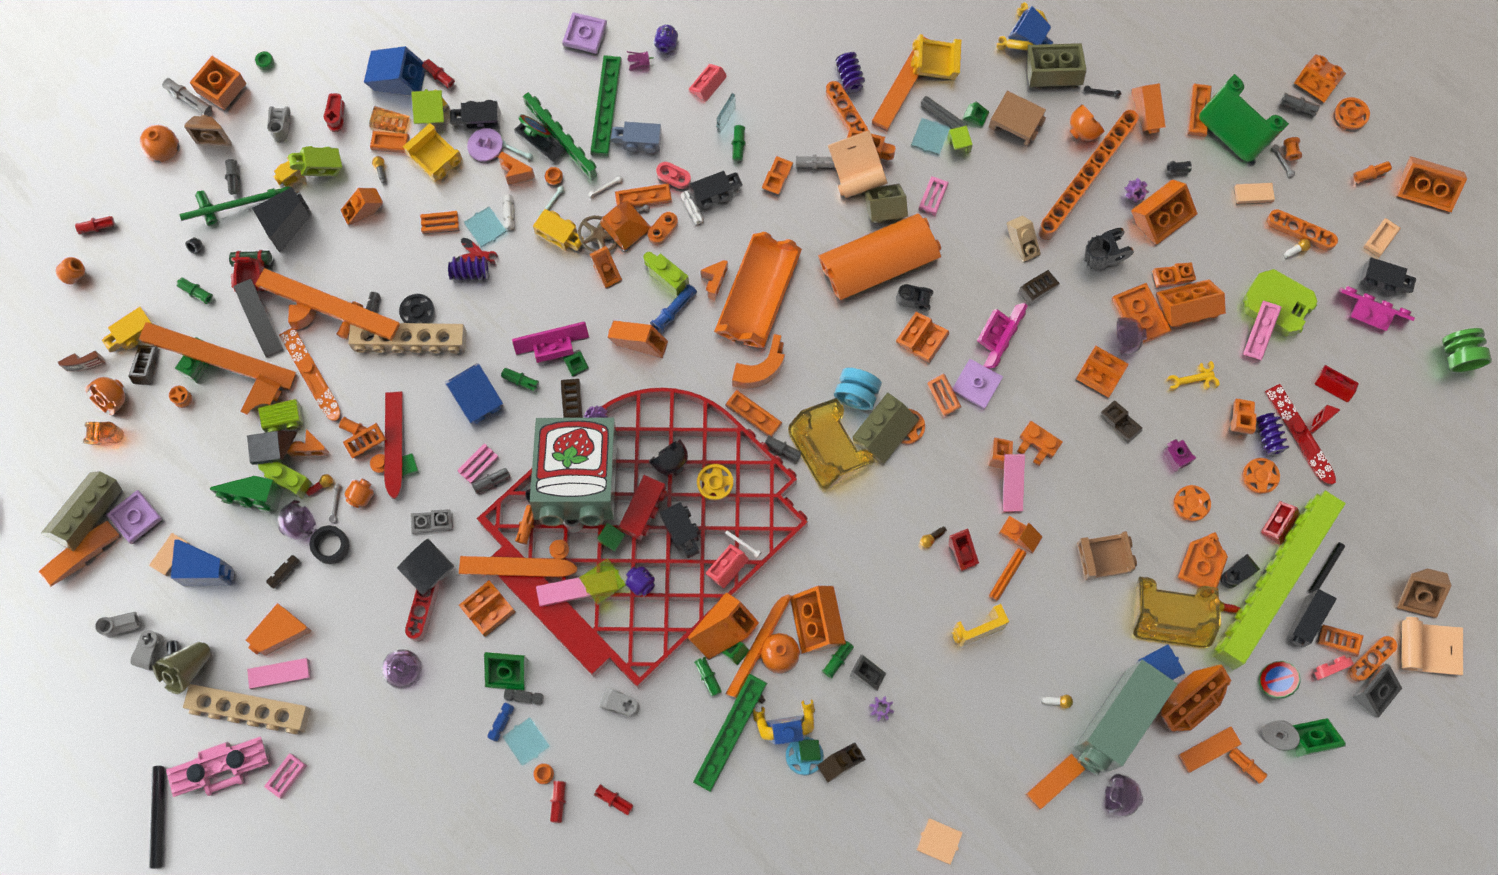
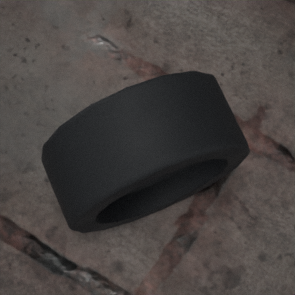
M322 526L315 530L310 538V551L322 563H338L348 553L349 539L336 526ZM327 534H335L341 542L339 550L331 556L323 555L318 549L319 541Z

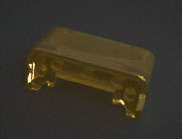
M837 398L801 410L788 427L790 437L797 449L802 453L801 455L818 485L824 490L845 481L875 463L872 454L866 449L857 451L840 422L844 414V408Z
M1139 576L1136 586L1133 635L1136 638L1197 648L1212 646L1221 627L1218 588L1202 586L1196 590L1195 595L1157 589V583L1154 579Z

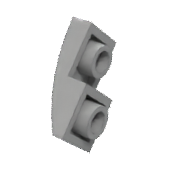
M451 509L431 510V512L411 513L410 515L411 534L452 529Z

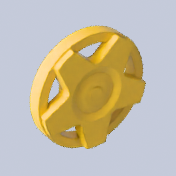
M708 465L698 474V490L703 497L709 500L724 499L732 491L733 476L722 465ZM713 468V470H712V472H711L710 474H709V473H705L707 470ZM722 470L725 471L728 474V476H723ZM700 480L705 484L702 489L700 486ZM729 486L728 490L725 492L724 487Z

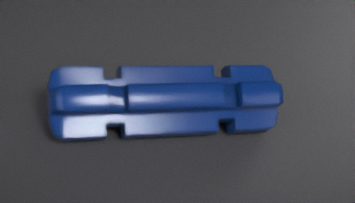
M503 703L501 707L502 712L498 713L492 725L493 729L487 735L492 741L497 742L501 736L499 733L500 731L503 732L510 718L508 716L514 710V706L509 703Z

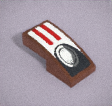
M96 350L81 358L74 353L58 361L59 366L66 371L87 370L105 363L103 357Z

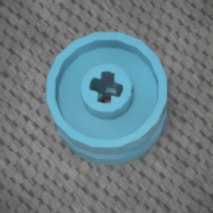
M843 369L840 376L841 383L837 384L834 397L841 403L855 409L872 410L876 402L875 395L879 393L882 385L881 380L861 369Z

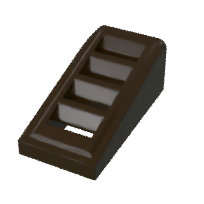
M1047 270L1022 285L1019 293L1029 305H1032L1060 283ZM1047 276L1053 284L1050 285L1045 277ZM1039 281H1042L1046 285V288H1044ZM1036 284L1041 291H1038L1034 285ZM1029 288H1031L1036 294L1033 295Z
M138 345L128 375L133 384L151 385L158 347Z
M580 379L561 380L563 418H583ZM568 394H577L574 397H566ZM567 402H577V404L567 405ZM578 409V412L567 413V410Z

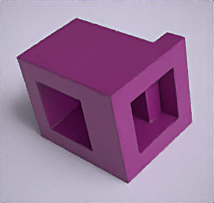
M1175 439L1167 444L1168 448L1163 452L1175 472L1192 464L1196 459L1184 440L1178 442Z

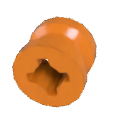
M175 386L169 392L170 401L179 408L188 407L193 400L191 393L183 386Z

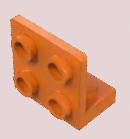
M1315 54L1294 83L1325 102L1346 73L1340 66L1328 62L1324 56Z

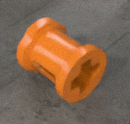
M1291 137L1283 141V145L1286 147L1287 161L1302 158V152H1300L1299 148L1300 138Z

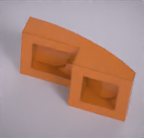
M776 156L770 171L767 173L762 189L779 195L792 169L793 162Z

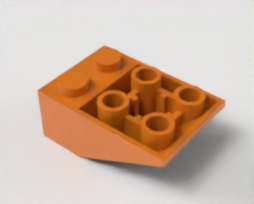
M726 592L688 636V639L709 660L746 639L759 622L741 601Z

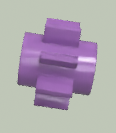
M1139 178L1133 181L1129 180L1127 187H1124L1128 192L1126 197L1128 199L1132 198L1134 202L1141 199L1144 200L1146 193H1149L1145 188L1148 184L1145 181L1141 182Z
M591 406L585 412L584 417L608 418L605 415L607 410L602 406Z
M886 696L882 700L875 697L876 704L869 705L870 708H873L870 716L876 715L878 722L883 717L887 721L889 719L887 714L894 713L890 709L893 702L888 703ZM879 704L882 707H886L884 711L885 713H883L882 711H877Z

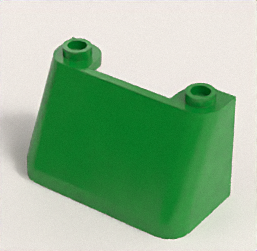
M1234 74L1199 113V118L1204 125L1242 160L1251 162L1280 135L1289 123L1279 115H1272L1265 120L1239 96L1244 90V83Z

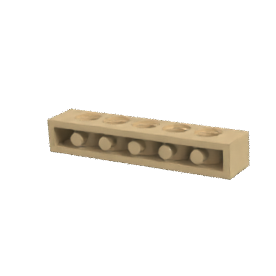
M400 323L392 341H385L386 338L350 324L348 344L352 350L359 353L373 350L376 353H383L384 351H392L394 353H402L403 351L421 353L422 351H429L430 353L437 354L441 351H448L452 354H458L459 352H465L466 329L463 324ZM369 336H374L371 341H366ZM408 336H411V337H412L409 341H407V342L404 341V339H405L406 337H408ZM425 337H430L429 341H422ZM449 337L448 341L441 342L442 338Z
M189 684L183 708L189 710L188 714L201 716V713H206L208 718L220 720V717H227L229 722L239 724L240 720L247 721L246 725L259 727V724L267 725L266 729L274 731L284 728L286 733L295 735L298 734V731L305 732L311 708L303 705ZM211 698L210 706L205 708V701ZM227 702H230V709L228 711H224V705ZM249 705L250 712L244 715L243 709ZM269 709V716L263 719L262 714L264 710ZM289 713V719L283 723V714Z

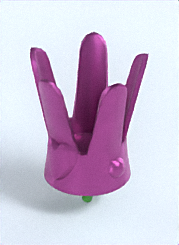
M627 51V53H631L628 55V61H640L631 64L629 70L650 65L649 59H654V57H649L648 51L642 53Z

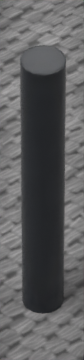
M1338 542L1309 589L1311 593L1322 586L1345 548L1343 543Z

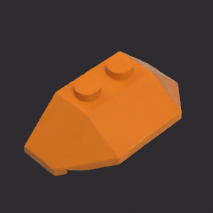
M1220 664L1193 671L1176 686L1163 705L1161 712L1163 720L1171 731H1191L1221 705L1227 691V686L1231 683V679L1223 665Z

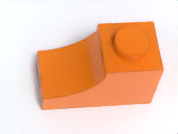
M260 374L240 412L248 415L251 409L257 405H270L273 400L277 402L281 391H279L281 384Z

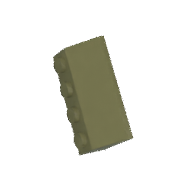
M101 471L90 472L43 529L41 534L74 551L121 493L122 488L117 480Z

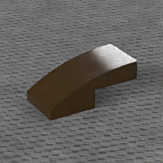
M1115 400L1101 412L1106 421L1128 443L1142 432L1143 427L1128 416L1129 412Z

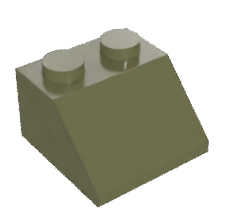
M900 183L880 186L864 192L871 222L883 223L885 220H901L903 217H908L907 196Z

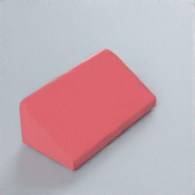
M709 64L688 90L700 99L707 101L727 75L722 67Z
M730 544L705 574L720 587L725 588L749 559L743 551Z

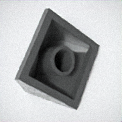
M1386 663L1379 666L1368 677L1353 698L1375 717L1379 718L1402 690V687L1391 666Z

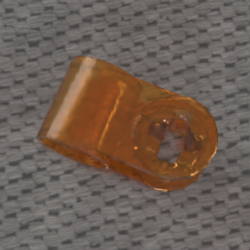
M85 422L84 424L86 435L83 443L85 444L118 443L123 439V430L112 422Z

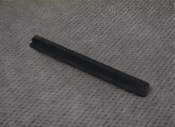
M164 766L152 767L149 842L150 869H159L162 866Z

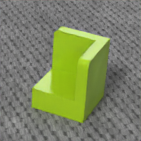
M967 126L949 130L947 136L949 144H953L955 150L965 148L966 152L970 153L973 144Z

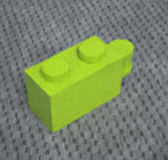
M306 146L302 147L300 153L288 155L290 168L300 170L301 176H338L342 169L338 148Z
M652 252L644 254V264L649 269V275L677 297L689 284L688 275L661 253L658 256Z
M280 462L258 464V468L265 474V478L274 480L282 489L300 499L304 498L306 491L313 484L307 477Z

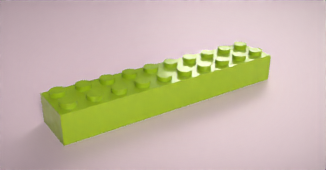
M1326 490L1320 495L1317 493L1313 499H1309L1304 507L1306 510L1294 522L1296 526L1285 536L1284 539L1287 541L1279 546L1275 552V559L1271 560L1265 568L1267 572L1255 583L1257 588L1246 597L1244 602L1247 604L1236 613L1234 618L1237 620L1225 630L1224 634L1227 636L1215 646L1214 650L1216 653L1213 656L1232 670L1246 663L1345 506V502Z

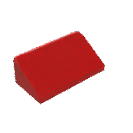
M1327 365L1323 366L1315 381L1316 386L1345 402L1351 400L1359 385L1358 382Z
M1330 405L1323 407L1314 416L1310 433H1315L1332 419L1340 409Z
M1279 501L1261 533L1282 545L1285 536L1295 524L1294 522L1300 515L1298 507Z

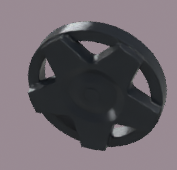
M423 294L407 296L399 307V315L404 323H418V321H421V323L429 324L435 313L433 302ZM419 298L425 299L427 301L421 302ZM408 301H410V305L405 306V304ZM403 315L408 316V320H405Z

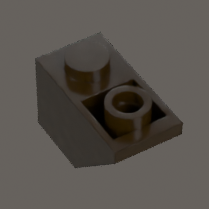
M854 742L833 753L817 766L826 781L830 782L866 759Z

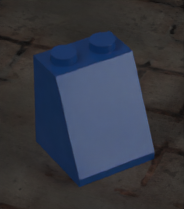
M406 46L372 50L368 60L364 83L376 92L412 96L411 92L421 91L425 74V69L422 67L423 61Z
M478 363L444 382L470 423L474 422L476 424L485 419L483 415L488 412L493 414L501 409L500 405L503 402Z
M174 539L171 579L182 586H231V580L234 579L232 566L214 555L179 539Z

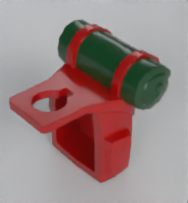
M269 250L230 252L229 263L234 267V272L231 274L232 288L239 283L252 279L257 292L264 291V289L256 286V282L263 272L264 266L271 265V252Z

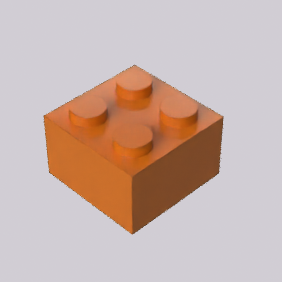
M214 56L209 58L189 82L197 94L223 110L229 106L247 84L240 72Z

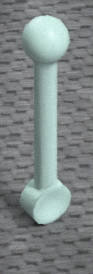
M502 140V148H508L520 155H523L526 157L527 160H531L533 158V155L531 153H525L523 151H520L506 144V142Z
M563 186L557 188L556 194L545 209L549 210L560 193L564 192Z

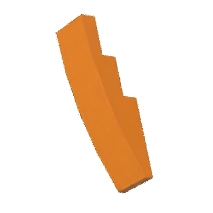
M106 521L91 530L74 551L66 548L39 570V574L51 587L86 566V561L100 554L103 547L119 538V534Z

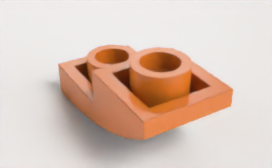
M1192 262L1177 263L1172 267L1155 268L1152 270L1156 288L1175 286L1196 280Z

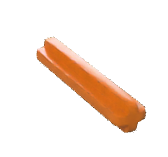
M1018 548L989 594L993 600L998 601L1026 556L1024 550Z

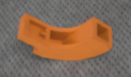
M774 334L770 353L762 363L758 365L736 363L732 378L733 387L743 389L758 388L769 383L779 374L785 361V354H782L784 343L781 342V335Z

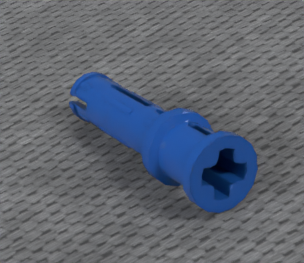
M688 284L667 308L661 309L658 317L650 321V325L662 334L664 328L675 320V315L697 293V290Z

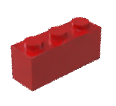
M643 475L619 524V530L622 533L640 541L643 536L646 537L651 528L649 525L651 519L657 517L659 512L657 507L660 501L663 502L667 496L668 491H666L664 483Z

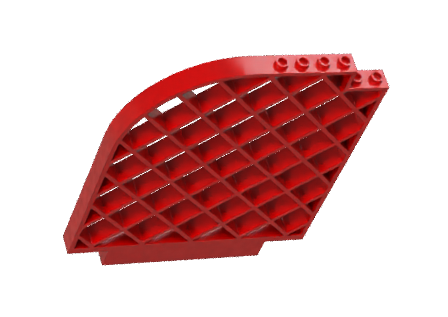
M676 388L636 390L623 394L602 405L607 410L605 415L608 417V413L625 404L637 401L636 427H616L617 436H635V460L616 459V468H634V492H615L614 501H631L639 485L640 468L654 469L649 460H640L641 436L669 437V445L674 442V437H703L702 460H687L683 466L684 469H703L711 464H719L727 469H736V493H730L724 499L715 501L703 497L701 493H673L672 473L668 475V493L664 500L667 501V508L672 506V501H702L701 526H697L701 534L700 560L671 559V537L665 526H651L648 534H667L666 559H637V539L632 537L631 559H603V544L599 542L597 546V559L569 558L568 553L562 560L572 562L575 566L597 567L596 574L602 573V567H635L636 569L637 567H666L665 593H649L646 596H637L630 590V593H604L576 599L595 600L594 628L567 601L540 607L536 586L550 584L544 577L497 575L593 677L612 661L638 689L689 641L688 636L711 611L710 609L704 615V601H719L724 595L704 594L705 568H710L716 561L705 560V534L726 535L725 532L729 531L738 538L739 535H769V554L762 560H748L742 568L753 569L741 581H739V572L735 575L734 587L728 592V594L735 597L808 526L807 516L802 511L798 512L793 507L794 504L789 498H783L797 484L796 473L791 468L787 469L783 466V461L779 456H773L769 452V447L764 442L760 443L751 429H746L723 407L699 394ZM660 397L670 398L669 427H641L642 400ZM675 398L688 400L703 406V428L674 427ZM708 409L720 415L734 428H707ZM741 436L767 461L740 460ZM707 437H737L736 460H707ZM532 468L476 518L486 531L502 546L491 557L525 558L502 534V532L518 533L520 524H503V508L511 500H527L526 491L521 490L531 482ZM775 468L789 481L776 494H774ZM740 469L770 470V494L740 493ZM706 501L736 502L735 526H706ZM740 502H770V527L739 526ZM774 502H778L799 525L797 527H773ZM496 514V524L493 525L489 520ZM537 520L533 521L534 528L531 529L529 535L528 558H535L536 533H564L563 540L569 546L570 533L573 532H570L566 526L536 524ZM604 522L597 526L583 525L582 530L576 533H598L599 536L606 525H604ZM613 525L619 530V525ZM773 535H787L773 549ZM735 541V547L739 549V543ZM671 567L700 568V594L670 593ZM568 576L562 577V581L568 580ZM601 600H630L629 627H600ZM635 601H665L664 628L635 627ZM670 601H700L699 621L692 628H669ZM600 634L629 635L628 663L602 639ZM634 635H664L663 655L656 662H634ZM669 635H683L669 649ZM633 669H648L641 677L633 671Z

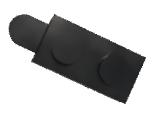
M485 100L484 102L468 101L461 103V109L450 110V124L454 126L462 125L464 131L480 130L483 128L500 129V108L498 102Z
M721 171L690 183V190L698 208L707 209L715 203L728 201L733 197L732 191L740 188L743 184L738 173L726 176L725 171Z
M1370 257L1364 264L1359 284L1364 285L1368 289L1383 291L1387 295H1396L1399 291L1412 293L1416 278L1406 275L1407 268Z
M679 502L659 512L677 551L683 549L687 559L699 554L700 551L696 542L699 541L698 534H700L696 523H691L689 519L691 513L688 507H683L682 503ZM692 544L693 548L687 550L686 547Z

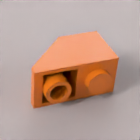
M358 188L341 208V212L347 225H351L375 214L383 204V201L376 188Z

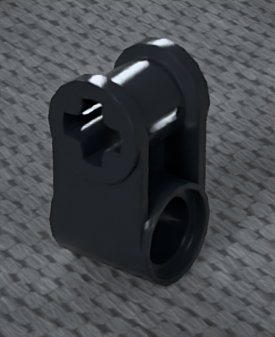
M903 284L899 287L896 301L901 306L915 308L920 311H929L931 308L929 305L930 299L934 291L926 287ZM901 293H907L910 297L905 298Z
M1246 554L1222 574L1221 583L1225 588L1232 589L1245 579L1247 580L1259 571L1260 568Z

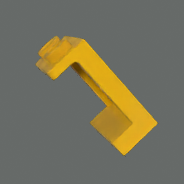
M919 34L912 44V50H914V56L911 61V67H914L913 74L955 80L960 74L962 40L954 39L952 43L923 39L924 35Z
M431 123L403 146L406 154L435 182L444 178L447 172L459 165L462 160L460 151L458 149L455 150L436 132L435 127Z
M999 604L992 608L989 613L990 622L969 631H965L961 621L957 622L953 628L954 632H952L955 643H959L963 647L1003 630L1008 625L1009 620L1002 605Z

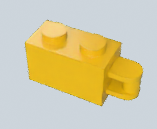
M544 209L533 225L535 234L565 251L568 247L578 251L582 245L576 225L569 219H562L553 210L548 211Z
M138 307L109 326L108 329L111 333L105 336L102 342L109 352H114L120 347H123L125 350L132 349L140 342L139 337L145 322L154 323L149 315L141 307Z

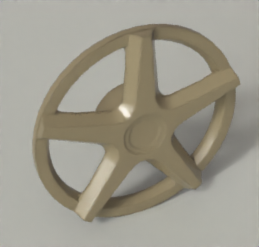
M597 215L583 219L578 228V236L582 245L591 252L597 250L588 247L587 243L592 241L598 243L601 249L605 246L604 239H613L604 231L600 222L597 227L587 222L592 219L601 220L602 216ZM583 225L591 232L584 239L581 236ZM615 240L613 245L608 249L609 252L612 251L617 245Z

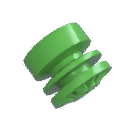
M1482 328L1460 330L1442 339L1445 353L1451 354L1447 357L1451 372L1472 371L1492 362L1489 348L1482 347L1487 343L1486 338H1484L1485 332Z

